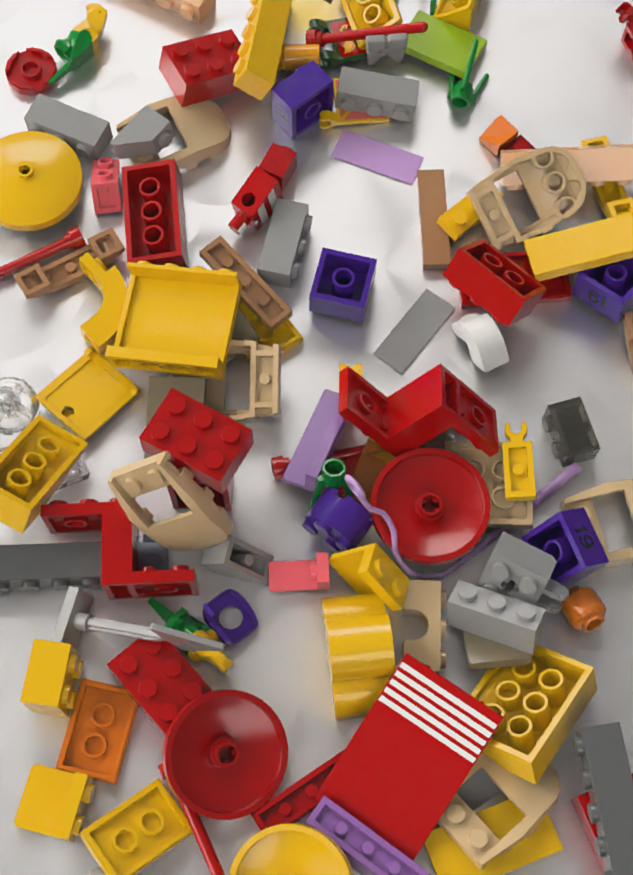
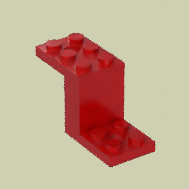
M441 363L389 397H386L349 366L340 371L338 413L344 420L351 422L365 436H369L384 451L391 453L394 457L418 448L451 427L458 434H462L471 441L476 449L482 450L489 457L499 452L496 410Z
M117 498L110 499V502L83 499L80 500V503L69 504L63 500H54L49 504L41 505L40 517L51 534L101 532V586L109 600L199 596V583L195 569H189V566L175 565L171 567V570H159L157 567L147 566L140 568L139 571L136 547L139 528L129 520Z

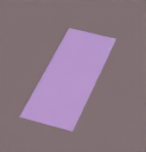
M343 129L331 154V157L411 185L424 159L422 156Z

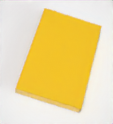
M158 778L79 833V837L105 875H136L192 835L193 832L185 814Z

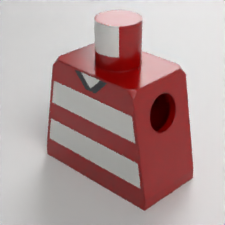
M258 166L255 167L231 202L236 214L228 223L231 230L241 235L248 225L254 230H259L272 216L276 198L284 199L278 180Z

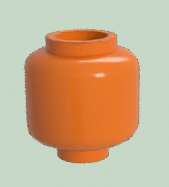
M579 586L568 589L569 596L561 603V610L572 628L590 632L601 626L605 620L606 607L596 591L591 587L580 588Z

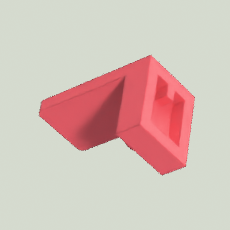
M102 157L93 161L90 185L95 214L122 212L119 187V159Z
M328 552L316 553V560L269 562V591L329 590Z

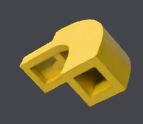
M87 252L79 258L80 268L101 291L104 298L99 311L82 324L80 329L83 338L99 355H102L106 351L107 345H114L127 288L122 275L115 265L107 271L106 266L98 257L94 259Z

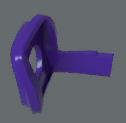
M225 590L203 605L202 614L204 621L215 631L220 641L228 647L237 645L259 625L256 614L250 604L235 590ZM233 606L241 611L243 620L237 628L227 629L221 625L219 615L224 608Z

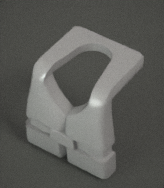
M397 33L389 34L388 36H366L367 64L375 65L384 56L391 57L395 63H401L406 52L408 34Z

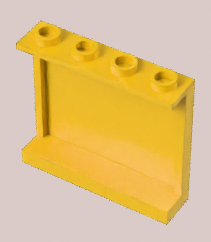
M147 261L127 262L126 266L131 276L114 346L107 345L105 357L112 367L223 379L242 290V283L237 272L225 268L219 269V271L207 270L201 266L186 268L172 263L154 265Z

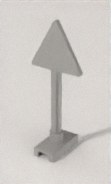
M72 586L68 587L51 639L53 642L72 644L76 651L82 632L89 633L91 631L153 642L167 641L182 651H224L225 647L224 643L151 623L150 627L95 618L94 615L89 614L94 597L79 587Z

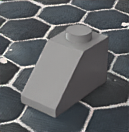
M145 105L110 143L116 157L125 159L157 155L163 148L170 145L175 135L170 121L148 105Z
M229 535L226 541L204 549L200 565L221 575L267 584L269 577L268 563L273 562L274 556Z

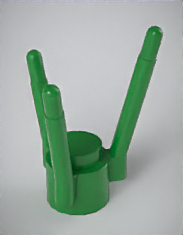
M478 39L473 41L463 80L458 81L455 85V75L449 73L447 99L457 108L465 109L470 105H475L478 94L489 78L488 73L484 74L475 90L472 89V84L468 82L479 43Z
M331 458L323 463L322 475L317 477V485L307 513L320 497L323 486L334 489L344 486L346 496L348 495L353 498L352 491L345 481L346 466L344 462Z

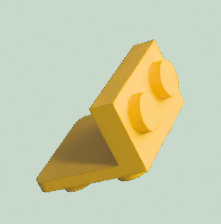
M377 543L330 555L329 564L358 594L376 593L392 611L403 608L410 579Z
M40 764L33 765L23 791L14 824L22 829L75 842L76 836H79L84 827L85 817L83 813L86 803L90 804L94 794V779L87 774L79 772L74 774Z

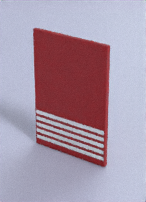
M406 653L314 798L320 802L325 795L413 861L504 717L485 705L483 701H479L432 670L429 665L423 664Z

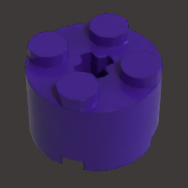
M328 487L325 488L309 510L302 526L313 535L318 534L325 540L323 544L334 553H338L340 550L346 551L357 548L373 525V521H369L372 516L350 496L347 495L342 499L336 496L339 490Z

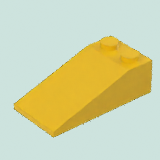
M38 414L0 455V522L23 534L39 515L41 505L47 504L87 448L88 442Z

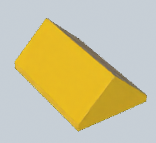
M341 0L352 30L398 25L403 22L395 0ZM365 39L356 40L359 49L366 50Z
M439 0L433 16L469 32L482 0Z

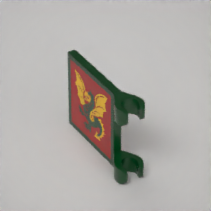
M347 17L328 21L311 19L309 21L310 28L308 29H319V31L324 33L352 30ZM356 40L332 43L334 51L324 50L320 53V67L323 70H327L340 63L367 59L366 50L359 49Z

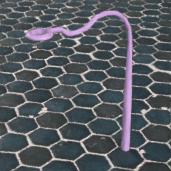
M573 462L536 493V500H533V510L582 471L579 464ZM345 475L348 487L369 512L381 515L387 522L391 531L392 553L397 564L409 576L421 580L443 578L461 567L500 537L503 531L506 532L510 529H493L470 552L460 558L455 564L439 573H418L412 571L402 561L398 552L397 530L391 517L385 510L371 506L366 500V494L357 480L351 475Z

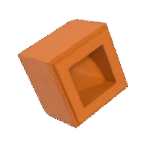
M500 115L479 137V140L493 154L499 156L500 150L517 138L519 131Z

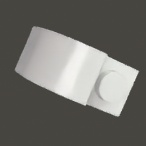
M477 313L468 314L452 324L454 333L467 343L472 362L485 373L510 361L503 336L489 314L485 313L481 316Z

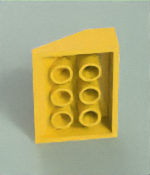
M537 645L534 654H531V664L489 668L470 694L504 717L482 753L506 771L535 785L597 691L594 667L540 645Z

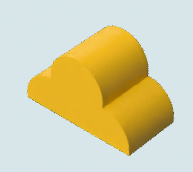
M376 593L322 598L321 604L335 720L366 717L395 671L393 637L385 604Z

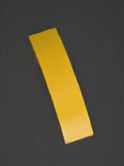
M606 135L581 140L580 146L610 145ZM605 181L604 186H592L597 202L607 219L628 213L633 214V197L628 198L623 185H615V181Z

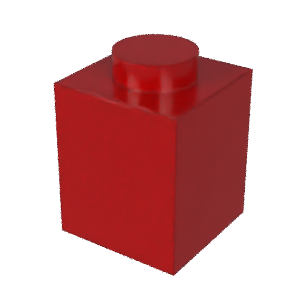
M272 143L259 168L278 180L282 192L297 168V153L287 146Z

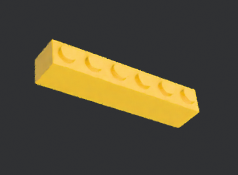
M292 0L249 1L252 6L245 18L248 23L241 35L244 40L237 52L240 57L233 69V73H235L233 85L260 101L275 84Z

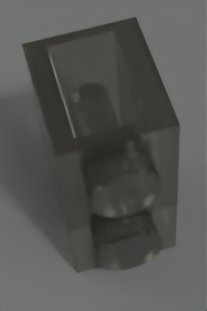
M581 397L547 406L542 417V425L545 432L550 433L553 441L551 443L553 455L556 459L560 460L562 467L569 466L573 462L580 463L594 459L600 450V446Z

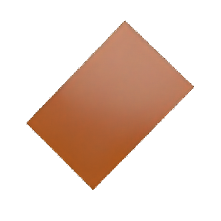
M82 678L75 708L72 710L55 769L74 774L75 772L87 774L94 780L117 785L138 711L137 703L123 687Z

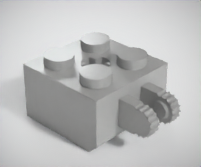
M504 531L476 585L545 608L546 611L552 614L560 612L562 608L560 601H565L569 596V591L565 586L550 578L557 563L555 558Z

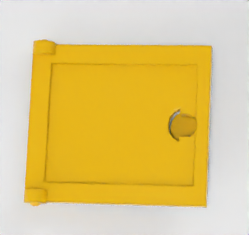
M88 347L84 351V355L34 397L35 400L74 434L87 441L131 400L141 393V389L115 367H112L92 347ZM65 407H69V408L73 409L74 412H73L72 410H69V409H66V410H65Z

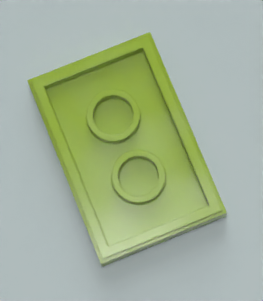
M419 10L410 23L424 21L428 24V29L423 33L408 34L405 53L463 79L473 41L475 39L479 41L473 62L474 66L485 49L487 40Z

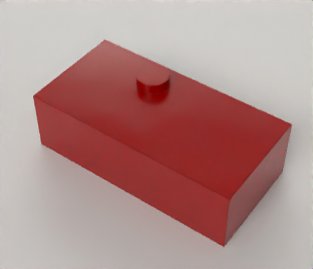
M175 159L121 167L127 262L147 261L154 265L172 263L179 267L189 268L182 175Z

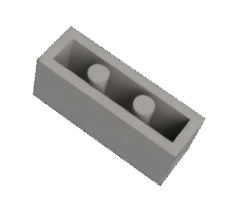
M342 66L334 108L368 113L371 116H386L397 121L411 122L417 104L419 80Z
M40 93L23 117L28 131H40L54 135L65 141L83 158L100 159L113 137L109 121Z
M276 198L257 268L258 275L267 284L290 288L292 279L298 278L300 263L297 262L298 256L304 255L306 239H303L305 231L310 232L313 216L309 215V204Z
M458 580L447 601L446 625L533 655L544 631L546 609Z

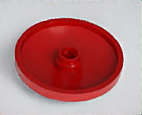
M439 448L414 449L391 460L379 473L372 489L370 502L371 506L385 510L391 517L397 530L398 552L400 556L408 561L424 565L449 563L470 552L480 541L486 530L491 509L488 488L477 469L463 457ZM370 512L378 536L392 551L391 531L387 522L381 515Z
M219 689L195 697L176 714L165 735L162 762L166 780L172 792L186 807L207 818L232 820L255 812L275 794L286 771L288 743L280 719L267 703L247 692Z

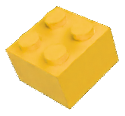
M34 639L20 702L32 712L69 717L70 709L74 710L78 695L74 688L76 679H81L84 661L81 660V656L72 644Z

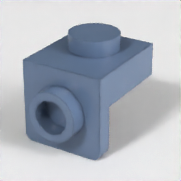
M143 533V536H139L136 542L139 571L140 568L147 566L157 567L159 570H170L168 548L158 544L145 533Z

